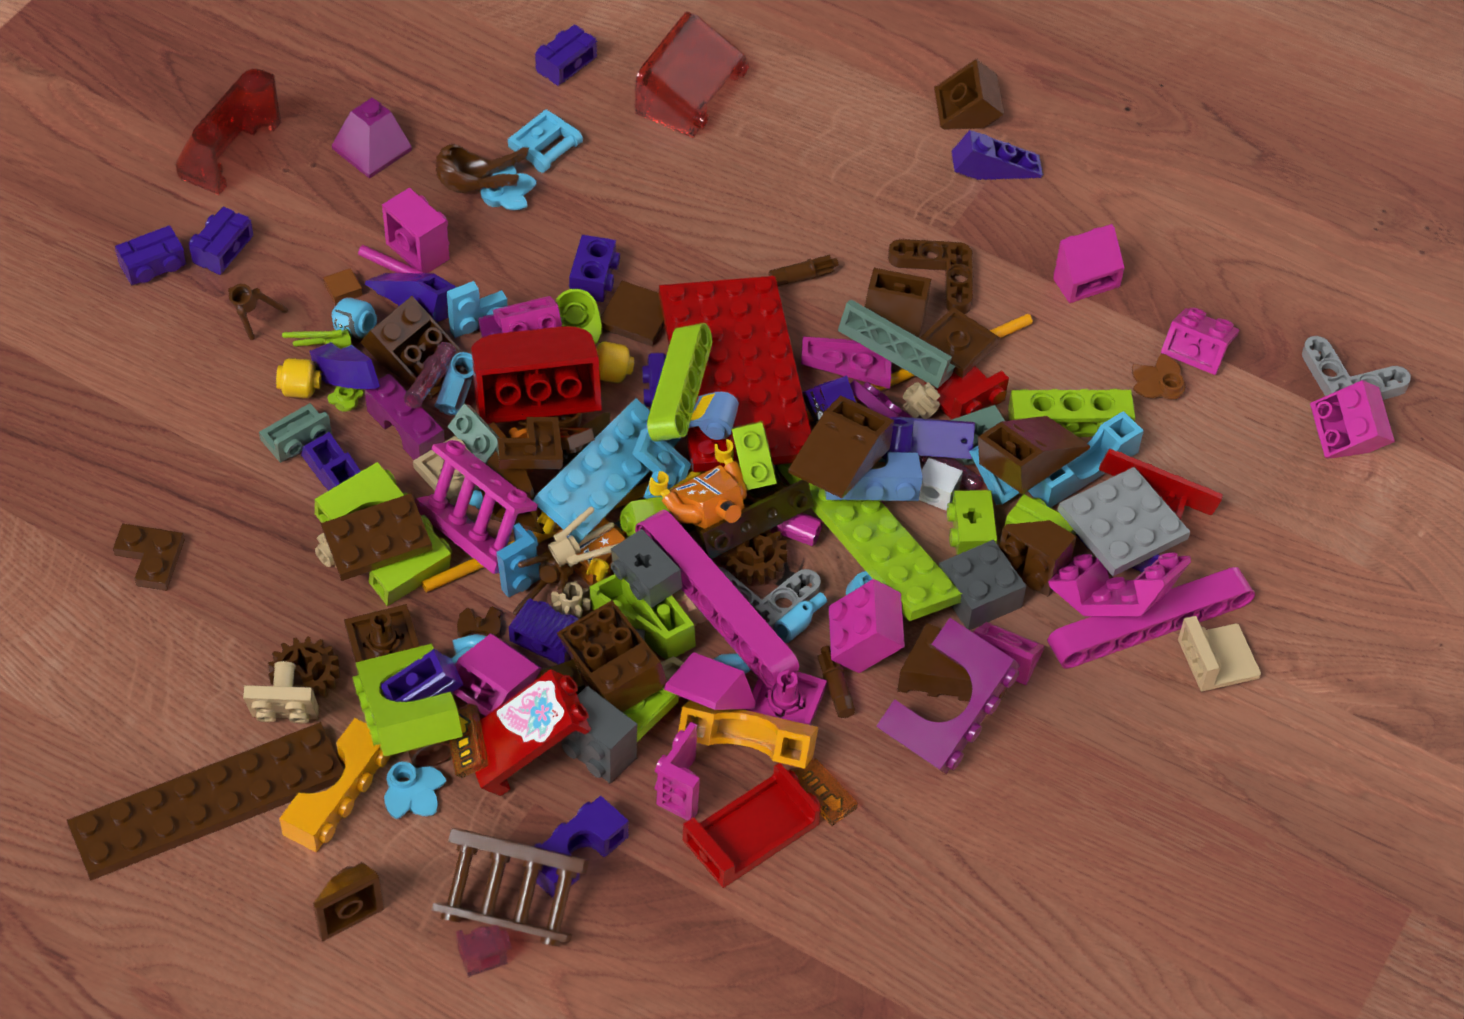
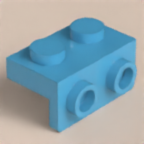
M516 523L513 526L515 542L496 552L501 589L508 598L518 592L527 590L530 585L540 580L539 565H541V562L523 568L518 567L520 561L538 556L536 550L538 541L531 530L526 531L520 523Z

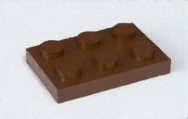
M412 493L321 523L322 531L341 581L433 550Z

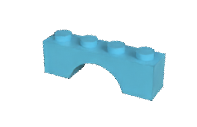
M1122 411L1100 425L1096 434L1087 443L1090 445L1089 450L1029 489L1028 492L1034 498L1043 500L1048 507H1053L1105 474L1099 470V466L1108 449L1122 452L1130 457L1137 454L1144 430Z

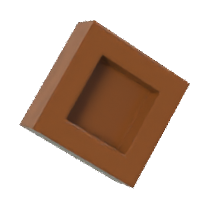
M351 268L323 277L324 285L335 305L344 298L363 296L362 287Z

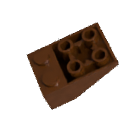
M413 296L372 328L361 341L363 346L383 367L429 399L440 391L446 369L453 357L462 352ZM460 365L455 366L459 373L466 369Z
M840 395L824 411L788 469V473L839 498H843L890 449L894 420Z
M1048 416L1002 421L978 436L979 464L1023 494L1089 450L1090 445Z
M613 600L557 632V636L589 687L622 713L663 689L667 683L661 661Z

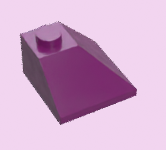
M372 97L350 112L332 144V149L370 179L412 151V146L391 111Z

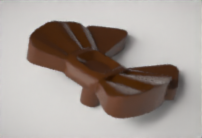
M490 607L485 619L481 617H476L475 619L471 610L466 608L459 614L457 622L458 636L463 637L470 633H485L487 635L491 633L499 638L501 634V612L495 607Z

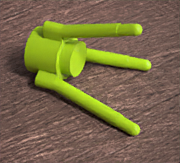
M348 330L282 333L283 338H311L293 341V346L325 345L331 342L342 349L352 345Z

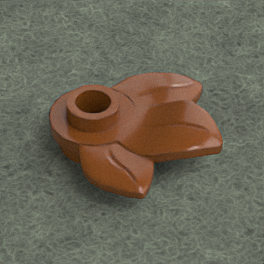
M1161 353L1158 357L1155 367L1141 364L1132 365L1133 378L1138 382L1133 387V390L1143 397L1157 398L1162 396L1166 399H1177L1184 394L1186 385L1183 377L1180 375L1181 369L1178 363L1164 353Z

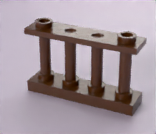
M451 828L448 842L458 844L456 850L459 851V856L447 904L441 902L433 903L432 910L441 912V919L460 923L461 917L526 932L541 936V943L560 947L561 941H571L572 934L561 932L560 929L572 878L576 879L577 873H587L589 859L467 830ZM478 849L491 852L489 858L493 859L480 912L461 907L472 856L477 854ZM511 857L524 860L523 866L526 867L513 920L494 915L506 862L510 863ZM544 865L556 867V874L559 875L547 928L527 923L539 870L543 871Z

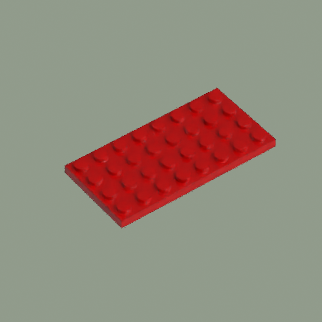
M764 276L659 285V298L668 345H670L673 331L676 328L699 323H706L710 328L712 346L698 396L721 391L732 394L739 402L733 428L763 421L773 465L793 463L811 434V429L776 277ZM699 426L688 428L686 438L693 472L709 471L719 465L724 467L725 463H720L715 458V444L718 445L719 450L727 451L726 439L731 440L733 443V461H738L739 464L732 432L726 439L714 440L705 435Z

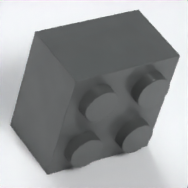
M994 540L939 563V567L958 591L962 593L961 603L951 607L968 630H972L985 622H990L1022 608L1026 585Z
M587 686L577 696L588 712L589 717L587 721L591 731L586 735L574 731L561 740V746L569 757L577 758L583 762L592 775L597 778L602 777L611 784L637 759V723Z

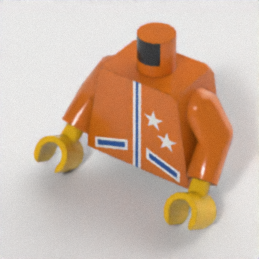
M726 439L727 451L719 450L718 445L715 444V458L718 462L725 463L724 467L719 465L670 491L667 488L669 477L665 472H658L659 483L650 477V493L663 497L661 501L678 522L694 524L705 529L723 519L729 523H734L740 518L741 510L745 509L743 500L747 497V487L744 483L738 461H733L734 449L731 440Z
M542 511L537 522L545 524L543 531L546 534H551L553 531L556 532V535L563 531L557 523ZM604 518L591 532L605 526L609 522ZM620 519L614 522V528L580 546L581 552L577 555L619 544L625 540L627 534L621 528ZM611 553L584 560L571 566L589 586L614 574L611 569Z

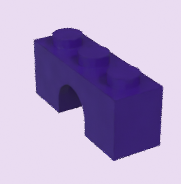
M600 795L592 803H585L579 809L577 815L568 823H561L554 830L552 836L543 844L538 843L534 847L571 855L578 848L589 847L605 858L629 837V820ZM544 865L543 871L539 870L536 883L554 898L559 877L556 874L557 868ZM577 873L576 879L572 878L571 886L580 879V873Z

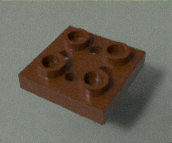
M407 604L344 619L355 663L420 647Z

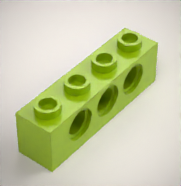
M1011 390L1008 406L1009 421L1048 416L1077 437H1093L1101 424L1122 411L1135 422L1131 390Z

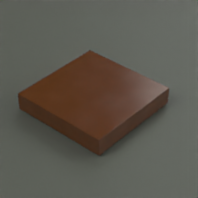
M621 281L600 317L602 330L649 346L654 345L665 325L659 293L625 281Z
M953 307L929 328L920 339L951 356L950 364L955 366L953 372L963 378L999 344L1000 337Z

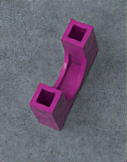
M952 618L948 619L931 645L937 651L967 670L972 682V696L966 709L952 720L932 722L920 717L894 699L876 726L945 774L950 769L955 770L964 756L961 752L968 742H974L982 730L981 722L987 714L992 715L1001 701L998 697L1005 687L1010 688L1019 675L1017 669L1020 666L1013 658Z

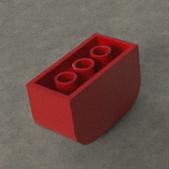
M560 326L492 334L480 338L471 347L476 406L478 415L487 424L525 420L527 417H551L602 411L599 357L592 335L582 328Z

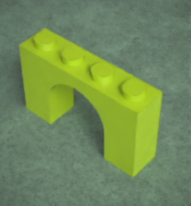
M376 462L315 498V515L323 523L407 495L408 493H402L397 487L393 474L387 469L384 470ZM422 515L421 518L432 543L433 550L370 571L369 584L387 607L420 587L423 580L450 568L452 550L445 539H439L434 533L433 526L425 515Z
M432 644L356 662L358 675L352 676L355 691L358 695L362 712H364L373 746L380 744L384 757L463 737L458 710L451 692L416 701L396 702L386 699L381 688L383 682L416 660H421L425 654L433 650Z

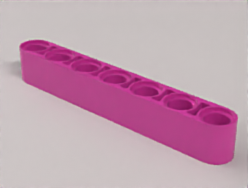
M665 509L660 510L635 526L636 532L642 529L680 568L681 590L766 686L774 687L777 685V675L784 670H789L788 677L791 676L792 671L796 673L799 670L798 660L791 649L671 513Z
M1232 567L1171 588L1142 616H1091L1056 629L1049 635L1047 642L1061 666L1069 669L1180 630L1184 618L1196 616L1200 623L1242 608L1254 599L1255 592L1238 567Z

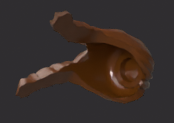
M456 144L447 145L441 149L436 157V175L447 189L458 193H466L483 187L496 189L504 186H517L519 181V175L517 174L487 176L490 173H496L500 170H505L507 167L514 166L515 163H519L527 158L529 147L520 148L512 154L490 161Z

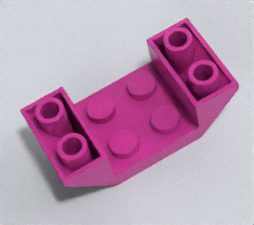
M1174 552L1160 555L1151 566L1146 567L1144 572L1135 580H1125L1124 577L1109 579L1107 569L1097 557H1092L1091 554H1081L1074 557L1073 561L1066 567L1061 568L1059 573L1048 582L1052 590L1083 616H1142L1172 588L1191 563L1190 556H1178Z

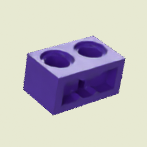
M581 235L569 276V289L584 290L594 297L595 301L604 302L607 291L611 292L613 289V269L618 270L620 263V253L616 252V240Z

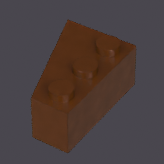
M927 623L900 670L897 692L907 693L908 690L928 692L927 696L938 697V694L957 696L960 701L970 702L972 682L967 670L937 651L931 645L942 629ZM1007 687L1004 688V690L998 697L1001 700L1008 689Z

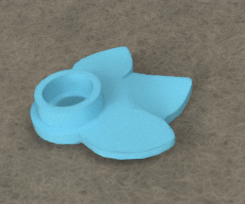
M514 166L507 167L505 170L493 173L492 176L516 174V168ZM518 173L519 181L517 186H504L496 189L483 187L481 188V197L491 207L503 206L508 210L527 208V201L523 195L536 186V180L527 174Z
M409 762L396 763L387 774L389 789L384 796V801L389 814L395 819L404 816L408 810L420 816L434 815L438 808V801L434 790L442 787L446 783V778L439 770L430 766L416 768ZM401 778H408V779H409V780L406 781V782H399V781H398V780L401 779Z

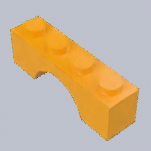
M689 700L682 707L678 732L680 730L685 731L690 722L697 724V743L708 746L714 744L746 746L767 754L771 757L772 761L806 768L813 759L819 727L743 709L714 710Z
M357 718L352 720L336 742L339 760L345 767L339 781L331 788L319 793H298L279 818L283 836L316 853L323 843L327 844L332 839L339 821L342 817L346 818L349 816L356 798L361 792L364 793L368 790L375 772L379 767H384L391 756H383L380 744L373 746L367 724Z

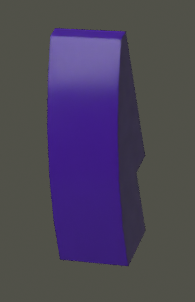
M330 342L309 351L316 370L321 371L322 381L334 386L353 389H376L380 387L372 360L353 345L340 349Z
M330 432L303 446L301 456L328 491L361 472L350 454L342 451Z

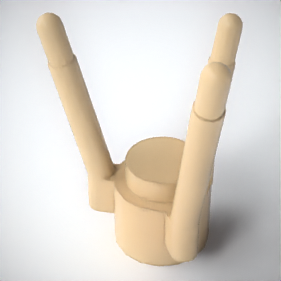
M589 507L563 531L554 535L555 541L548 544V547L560 567L567 563L571 567L581 561L611 553V548L617 544L577 555L581 552L580 546L614 528L615 524L610 522L594 530L580 543L572 535L567 538L573 530L594 512V508Z

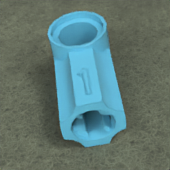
M460 352L456 354L446 369L445 378L434 406L442 413L456 415L464 404L474 376L472 355L470 353ZM455 366L465 367L468 374L459 373Z

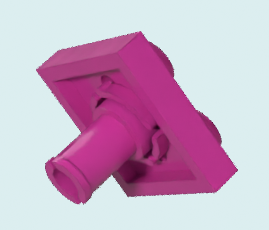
M784 670L777 675V685L774 687L766 686L758 678L752 693L755 707L754 709L745 710L778 717L776 713L778 715L783 713L784 716L778 718L811 725L825 692L827 681L798 671L796 673L792 671L791 676L788 677L789 670Z

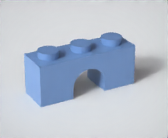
M887 452L884 467L870 469L843 498L825 491L826 500L919 501L923 479L918 453Z

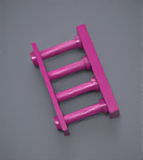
M449 440L445 443L433 444L431 450L445 461L434 494L415 499L420 515H425L433 526L492 574L499 573L496 552L508 545L517 515L519 513L536 511L538 505L528 498L524 491L514 487L468 451L463 443ZM456 469L465 478L454 507L448 502L446 496ZM475 485H477L485 492L474 523L468 518L466 512ZM497 501L506 508L495 540L488 534L486 529Z

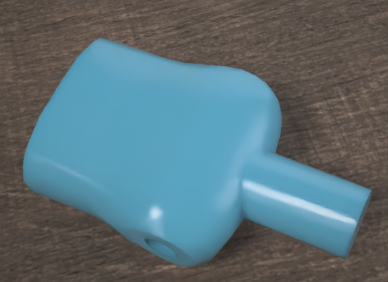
M819 592L809 601L805 600L796 604L789 612L776 621L774 631L783 642L789 643L809 626L813 613L827 603L826 596Z

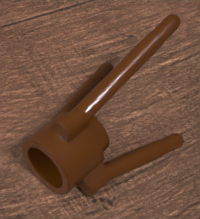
M237 284L228 289L229 300L237 309V314L241 318L250 340H253L255 336L247 318V313L255 309L258 299L283 313L288 312L285 306L263 294L259 288L251 290L246 284Z
M546 550L542 555L520 561L518 563L519 568L543 562L539 568L541 581L514 609L513 614L517 615L526 601L530 598L533 600L548 583L554 584L559 582L557 593L562 594L569 576L574 572L567 563L560 567L549 550Z

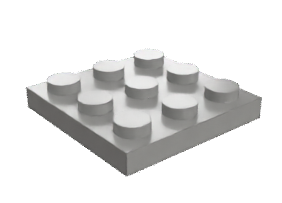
M1135 467L1060 502L1058 506V512L1112 576L1187 540L1190 535V530Z

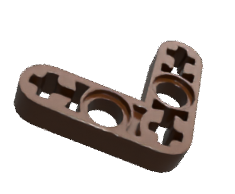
M897 239L890 244L888 261L891 265L898 268L945 270L946 309L949 311L954 307L964 314L970 311L973 299L972 249L969 245L961 242ZM934 252L937 257L929 259L924 257L923 253ZM956 255H961V264H956ZM962 275L966 278V281L956 282L951 277ZM956 293H961V302H957Z

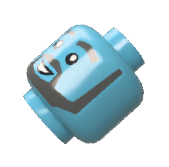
M351 297L344 298L332 311L333 327L335 330H348L351 338L363 339L377 325V315L370 303Z

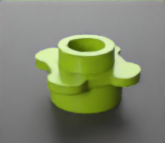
M336 386L335 391L329 394L327 398L328 402L335 405L338 410L347 412L357 407L358 398H361L364 393L363 389Z

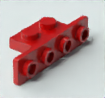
M1108 449L1099 466L1100 471L1112 476L1135 467L1180 520L1185 506L1208 515H1213L1223 498L1221 493L1208 487L1201 486L1179 475H1174L1113 449Z

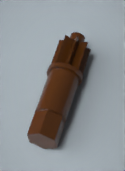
M830 255L770 270L769 276H775L777 286L832 273L834 272V267H837L839 264L837 258L831 259Z
M823 646L821 654L817 655L823 672V679L827 681L837 716L839 718L850 717L854 715L855 707L844 676V668L841 664L831 660L830 646Z

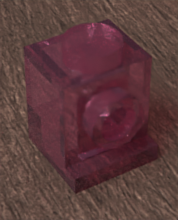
M498 924L491 927H478L467 935H464L462 930L455 932L457 949L468 977L508 964L507 950L511 949V943L506 929L499 930Z

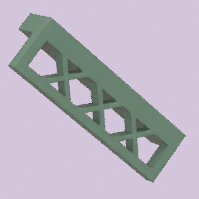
M849 300L846 303L838 328L839 332L920 379L929 382L936 388H939L952 376L955 366L950 364L951 356L857 302Z

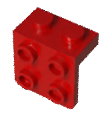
M976 366L963 378L953 372L952 376L939 388L934 387L940 395L937 399L940 403L939 408L952 420L993 405L996 406L1005 401L1009 377L1001 370L987 378Z

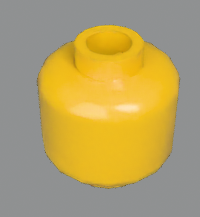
M610 342L598 344L596 350L599 357L600 380L620 383L624 380L626 374H632L634 357H630L627 346Z
M288 358L283 362V365H278L276 387L281 389L285 397L310 398L314 394L315 388L320 389L322 374L320 370H316L314 362L310 359Z

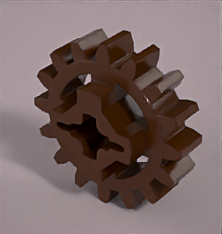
M771 529L721 554L720 564L726 565V570L731 574L735 572V577L739 581L745 577L747 578L748 585L752 584L753 579H758L760 584H764L766 576L774 580L776 579V571L783 572L784 563L787 562L786 540H781L780 531L772 533Z
M310 636L306 637L304 643H300L296 637L293 638L292 646L286 643L281 644L282 653L277 651L272 653L273 661L268 662V675L271 685H273L274 663L285 661L296 665L293 687L312 688L314 695L320 694L324 698L327 697V687L331 689L336 688L335 679L340 678L338 655H334L332 646L324 648L322 639L313 644L311 643Z

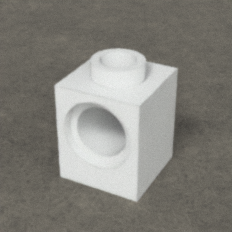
M928 458L923 469L921 468L923 479L919 500L947 511V503H952L954 491L960 490L963 471Z

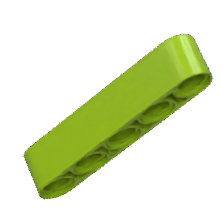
M706 323L679 327L673 331L647 420L648 433L654 442L682 438L688 432L712 346V334Z

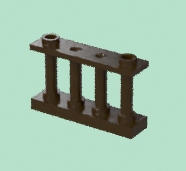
M773 465L777 484L747 490V497L743 500V503H747L749 507L741 510V516L736 522L729 523L723 519L705 529L694 524L680 522L679 524L687 533L694 530L700 534L705 553L710 559H713L814 507L809 483L801 479L788 486L781 481L777 465ZM772 490L776 492L764 499L760 498V496Z

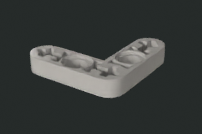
M1320 336L1309 337L1305 341L1302 350V357L1325 396L1363 380L1378 386L1382 399L1385 400L1404 394L1410 383V373L1400 366H1390L1350 377L1327 339ZM1332 369L1337 375L1330 377L1325 375L1322 370Z
M718 567L761 617L767 619L768 625L773 630L776 621L789 612L796 604L805 600L809 601L820 592V576L813 570L803 569L796 572L761 600L728 570ZM801 583H803L804 585H806V586H804L803 588L800 589ZM780 598H787L792 602V605L788 608H780L775 602Z

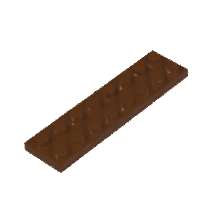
M319 722L66 821L88 877L92 881L290 803L298 793L310 794L331 787L339 781L344 770L322 723Z

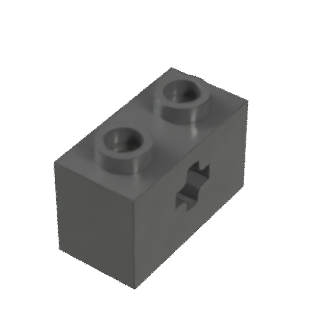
M642 529L611 548L612 571L618 579L622 580L624 578L630 585L634 596L638 600L643 599L651 608L682 588L680 568Z

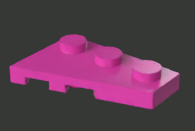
M803 337L801 364L890 389L891 361L854 340Z

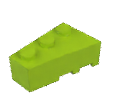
M615 574L589 587L593 610L613 600L635 629L645 630L646 644L667 660L673 656L677 657L696 647L694 623L672 595L651 608L643 599L638 600L634 596L630 585L624 578L620 580Z

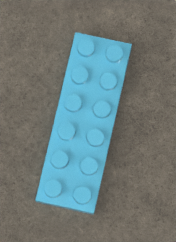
M637 398L532 500L563 530L589 507H593L594 512L569 534L578 543L651 471L632 455L640 432L646 427L650 410ZM681 438L665 441L674 448Z

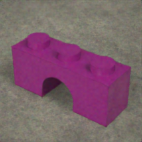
M390 374L378 380L379 388L364 389L367 412L384 429L392 425L396 428L401 437L403 449L413 460L430 451L433 444L445 442L444 430Z

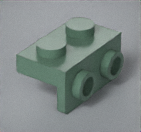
M309 403L259 431V437L281 463L289 457L298 455L306 444L328 432L332 434L330 417L326 412L320 414Z
M463 404L448 425V428L458 439L464 442L466 448L473 455L486 464L493 453L497 451V438L500 437L470 405Z

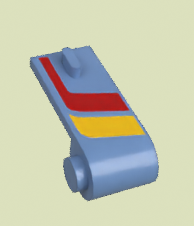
M722 391L698 396L689 428L699 426L705 435L714 440L728 438L731 435V429L736 418L739 406L738 400L732 394Z

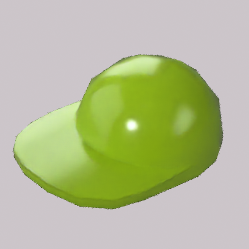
M569 289L562 292L555 300L559 307L562 326L578 327L588 331L596 345L602 334V324L594 297L581 289Z

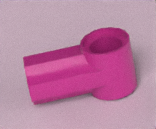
M800 513L771 528V532L780 531L783 536L813 546L819 538L823 521Z

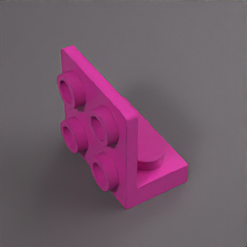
M551 296L493 309L495 322L500 326L502 333L562 326L558 304Z
M1185 308L1172 321L1160 353L1216 375L1227 347L1236 338L1239 329L1233 327L1234 324L1228 320L1221 318L1215 320L1207 317L1206 313L1198 308Z
M690 722L685 731L680 730L672 743V750L668 756L665 754L661 756L655 768L657 781L654 789L657 791V805L687 821L698 813L700 778L689 770L696 758L697 724Z

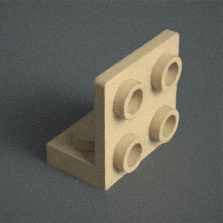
M1196 616L1184 618L1178 641L1201 692L1260 678L1261 672L1238 624L1206 630L1205 627H1201Z

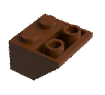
M873 268L865 308L919 338L928 305L931 279Z
M1050 520L1006 524L1002 529L999 548L1023 582L1032 590L1039 591L1048 597L1053 591L1049 587L1048 581L1058 574L1061 568L1071 563L1077 536Z

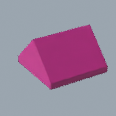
M988 622L976 628L973 633L1013 658L1020 665L1017 669L1019 675L1016 682L1027 685L1045 645Z
M695 652L688 657L667 681L664 688L668 692L714 710L754 709L755 700L744 671Z

